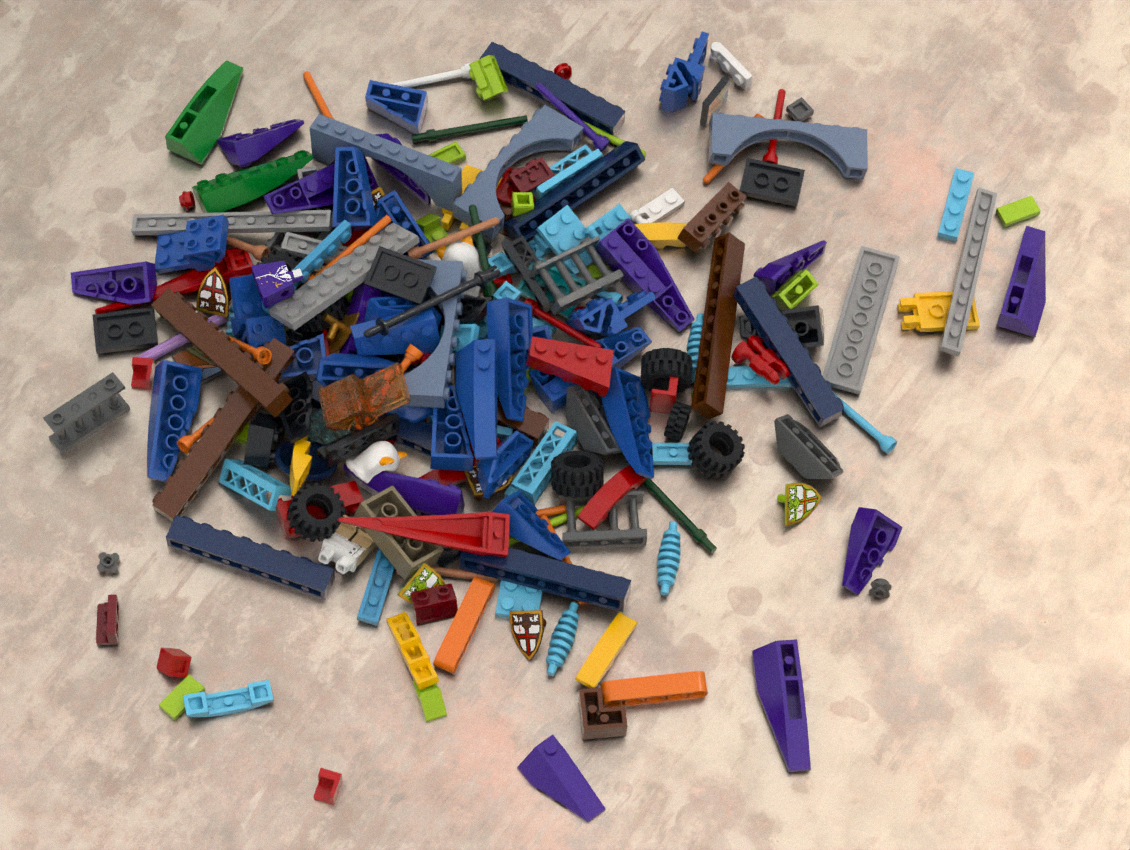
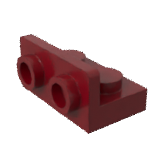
M543 157L537 160H530L521 169H513L509 173L507 183L508 185L512 184L517 192H531L555 175Z
M451 583L410 593L417 625L453 617L458 611L457 598Z
M117 594L108 595V602L97 605V645L118 644L119 601Z

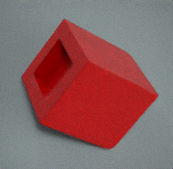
M133 357L131 387L134 389L152 390L155 373L154 360L152 358Z
M161 648L157 669L167 676L187 677L192 657L181 649Z
M320 768L318 774L319 782L314 793V799L334 805L343 782L342 774Z

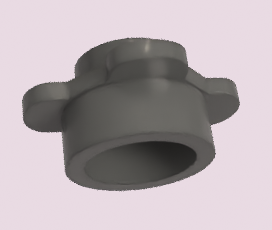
M100 553L98 556L100 559L97 565L98 571L105 573L117 572L119 555L117 553Z
M878 578L871 582L872 589L869 590L870 595L878 598L890 597L889 590H891L892 586L887 580Z

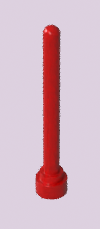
M784 89L778 91L773 119H781L786 94ZM778 139L769 141L768 152L763 156L762 161L778 164V157L776 155Z
M528 298L525 300L524 303L532 305V316L543 319L587 346L601 348L598 342L540 309L538 303L533 299Z

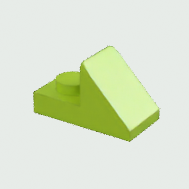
M429 213L416 221L429 243L449 236L441 226V217Z
M413 681V686L426 722L447 716L440 687L434 684L419 690L415 681Z

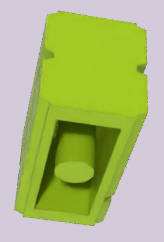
M488 55L469 64L471 68L469 70L470 77L473 81H476L478 86L476 92L479 98H483V101H490L509 92L495 56Z
M807 269L800 270L770 297L774 298L780 310L793 309L818 286V282Z

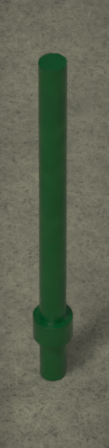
M527 115L436 131L435 129H430L424 133L412 134L411 137L412 142L424 140L430 142L436 141V138L524 124L528 122Z
M647 478L643 484L693 534L692 537L698 544L701 543L711 554L714 553L717 547L707 538V534L702 529H698L651 479Z

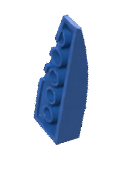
M505 297L487 302L488 339H495L497 346L498 396L505 416L509 420L523 422L526 404L524 389L528 387L529 379L526 378L527 369H530L526 362L528 347L533 336L532 305Z
M495 339L473 340L456 353L455 388L475 459H497V346Z
M164 359L155 367L147 441V478L166 482L172 474L180 451L177 441L186 436L198 408L202 368Z
M613 367L606 397L601 396L603 409L614 438L626 460L638 475L652 479L654 478L653 456L649 452L652 448V441L649 440L648 435L651 433V425L648 424V419L651 415L645 388L641 385V377Z

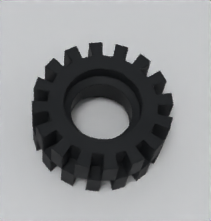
M675 401L666 423L665 437L681 441L690 418V405Z

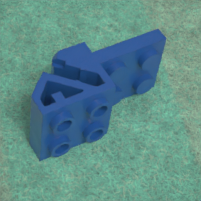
M702 31L700 37L695 38L693 44L694 51L689 54L687 61L675 57L673 64H669L666 75H668L667 79H663L660 88L659 101L662 102L661 110L674 113L685 108L687 95L693 101L698 100L703 85L705 70L703 63L707 54L709 33Z
M224 215L190 220L187 221L186 231L158 235L155 257L156 273L160 274L194 268L197 272L211 270L215 266V262L220 263L225 256L228 219Z
M253 275L229 278L234 318H231L234 337L242 338V342L255 348L264 347L273 338L286 345L284 324L263 310L262 300Z
M643 290L639 293L634 292L626 297L627 301L623 303L618 302L615 304L612 298H595L586 303V308L582 310L577 309L570 313V318L565 322L584 335L612 336L628 326L624 320L626 317L647 305L656 297L653 291L644 292Z

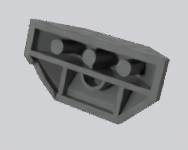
M580 385L569 386L566 397V419L571 428L577 432V438L583 449L604 455L621 453L622 451L610 429L603 409V403L594 394L581 388Z
M789 414L775 419L778 451L805 479H832L844 472L838 459L808 428L800 422L793 420Z

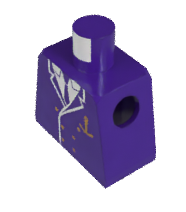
M284 261L251 266L252 275L264 308H268L295 294L293 283L303 280L301 269L288 271Z

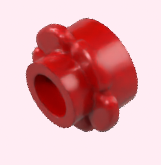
M561 63L554 68V73L563 79L569 80L572 76V69L567 63Z
M183 191L182 195L179 196L180 205L190 210L191 207H195L194 195L192 191Z

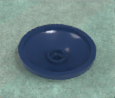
M307 440L311 442L309 455L312 456V461L305 481H320L333 475L338 464L328 468L317 455V449L324 445ZM290 441L282 443L275 453L276 464L288 476H290V465L295 443L291 444Z

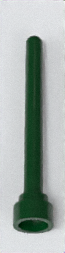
M472 204L469 206L472 226L479 224L480 220L477 207ZM481 231L474 235L483 272L489 269L490 266ZM493 280L484 287V297H492L493 299V294L499 289L496 288V284H493Z

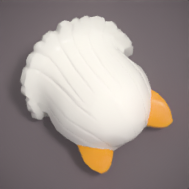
M471 236L436 249L438 257L443 261H463L464 270H467V277L473 278L476 272H482L478 250L473 246Z
M378 441L370 445L360 455L356 454L346 459L345 463L350 471L368 484L375 475L382 471H396L399 467L400 459L406 457L407 453L398 452L390 442Z

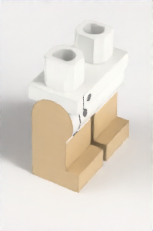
M341 523L330 538L323 540L318 560L323 564H328L330 561L335 562L336 570L342 574L348 571L354 572L356 567L373 551L376 544L364 528Z

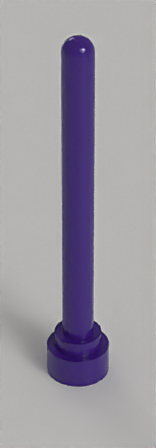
M542 83L536 84V89L570 120L584 127L583 132L593 141L595 149H599L602 152L611 141L606 136L597 135Z

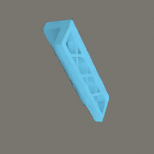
M585 144L553 164L549 168L553 173H557V175L531 191L535 199H540L600 159L603 154L599 149L592 152ZM583 152L587 154V156L578 160L580 154ZM566 163L573 164V165L569 166L568 168H566L565 170H563V165H564V164H566Z
M555 421L515 477L511 486L525 493L526 497L535 504L551 481V461L558 454L573 450L578 442L577 432ZM557 429L565 432L562 438H553V434ZM553 445L554 450L552 453L542 454L544 447ZM542 461L543 466L541 469L532 471L531 465ZM531 477L532 479L528 487L519 484L523 478Z
M225 458L218 481L221 484L270 511H275L279 495L291 496V488L285 483L252 465L244 464L243 460ZM229 470H231L233 477L230 481L227 480ZM244 477L246 486L242 488L240 479ZM257 485L259 492L254 495L253 486ZM268 492H271L272 495H271L270 501H269V503H268V502H267V498H266V494H267Z

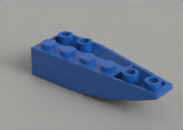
M639 326L596 340V342L603 349L614 350L612 368H621L650 345L652 340ZM537 369L529 371L530 379L539 399L551 413L566 405L567 388L578 385L573 382L568 383L563 381L561 377L553 374L549 375Z

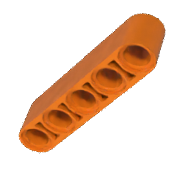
M478 576L473 578L436 654L433 666L452 674L455 673L491 599L495 583Z
M703 671L610 680L600 685L603 706L606 708L696 699L708 695L705 672Z

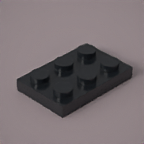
M747 158L740 191L748 197L797 207L805 170Z
M379 246L364 284L365 286L419 305L425 300L437 267Z
M492 297L461 298L462 315H458L460 324H477L479 326L487 315V302L493 301ZM438 305L434 306V308L442 316L439 326L440 329L441 325H445V319L440 308L438 307Z
M153 307L92 315L97 354L149 348L158 345Z

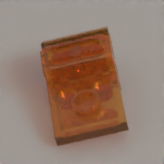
M398 362L363 379H360L355 374H351L317 390L326 427L332 431L349 430L353 421H355V417L360 427H366L379 421L378 416L411 401L402 365Z

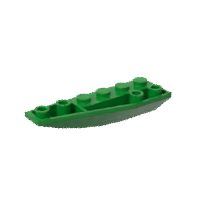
M226 60L205 81L166 134L165 139L168 150L200 165L203 164L217 143V139L222 135L244 70L243 67Z
M300 150L295 152L294 155L280 157L274 161L229 174H218L215 176V179L209 181L201 180L192 189L203 213L224 212L246 204L278 187L295 175L297 169H302L313 159V155L308 151Z

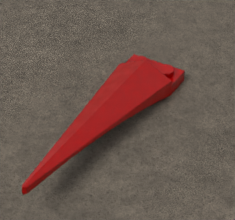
M239 248L226 250L220 263L215 262V266L211 270L217 267L225 283H230L229 278L252 274L251 266H253L248 252ZM192 269L168 282L156 286L152 301L160 297L168 288L174 293L178 291L180 294L199 290L202 281L211 270L197 272L195 269ZM115 302L97 308L95 310V314L106 313L139 304L131 305L121 302Z
M480 512L405 517H340L337 520L340 523L481 556H508L510 514Z

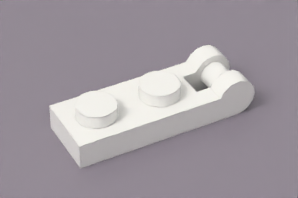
M712 43L710 60L717 62L722 70L728 73L734 82L744 90L751 87L752 75L721 43Z
M671 188L639 210H634L629 216L637 224L658 223L684 206L685 201Z

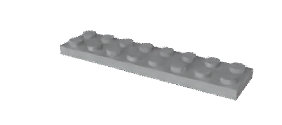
M395 223L386 226L385 229L372 236L364 245L356 247L354 252L340 258L332 266L326 268L322 273L295 290L293 296L276 303L275 307L269 309L270 316L295 331L366 280L379 246L404 254L420 242L418 236Z
M861 246L822 375L825 381H829L833 388L860 395L900 256Z

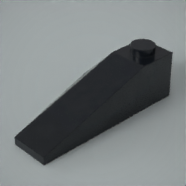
M819 305L780 311L788 319V325L792 331L798 334L799 341L803 347L824 346L823 309ZM747 316L739 317L741 337L759 336Z
M306 371L283 383L290 390L288 394L293 401L279 415L291 444L311 433L313 385Z

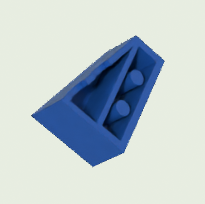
M369 80L365 95L367 108L414 134L420 133L428 104L427 91Z
M398 297L370 298L364 320L368 322L403 313L418 304ZM432 307L437 328L439 329L442 316Z

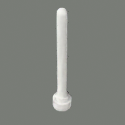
M470 63L464 64L461 69L392 84L411 88L457 77L471 79L469 74L471 69Z

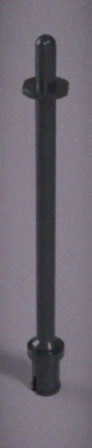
M494 265L483 272L478 271L474 274L473 279L386 321L378 318L376 319V326L367 329L364 332V336L370 338L378 333L386 336L389 334V328L475 286L485 287L488 282L500 278V270Z

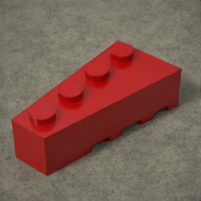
M532 336L528 347L526 365L546 374L561 377L563 381L573 382L585 390L589 391L590 389L599 393L598 395L606 397L610 385L614 350Z
M356 481L330 486L328 489L332 487L335 489V494L339 493L341 495L339 500L344 501L345 515L353 517L360 503L364 501ZM293 495L291 500L287 501L279 498L276 505L277 519L286 539L290 537L296 538L301 535L300 533L298 535L294 533L295 528H290L289 524L291 521L287 520L289 513L287 511L294 498ZM313 505L306 506L307 512L313 518L326 519V515L321 508Z

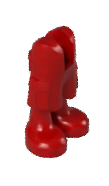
M758 335L750 336L747 343L745 341L740 342L732 353L731 358L735 363L741 364L746 360L750 361L749 367L751 370L773 385L779 383V378L784 380L790 376V371L786 364L779 359L772 349L764 347V342Z

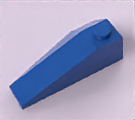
M520 491L502 499L492 512L510 514L509 536L560 561L571 554L559 536L548 530L547 526L549 523L545 519L541 520L536 514L538 509Z

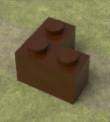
M601 688L579 689L578 700L583 740L626 736L628 726L625 706L603 708Z

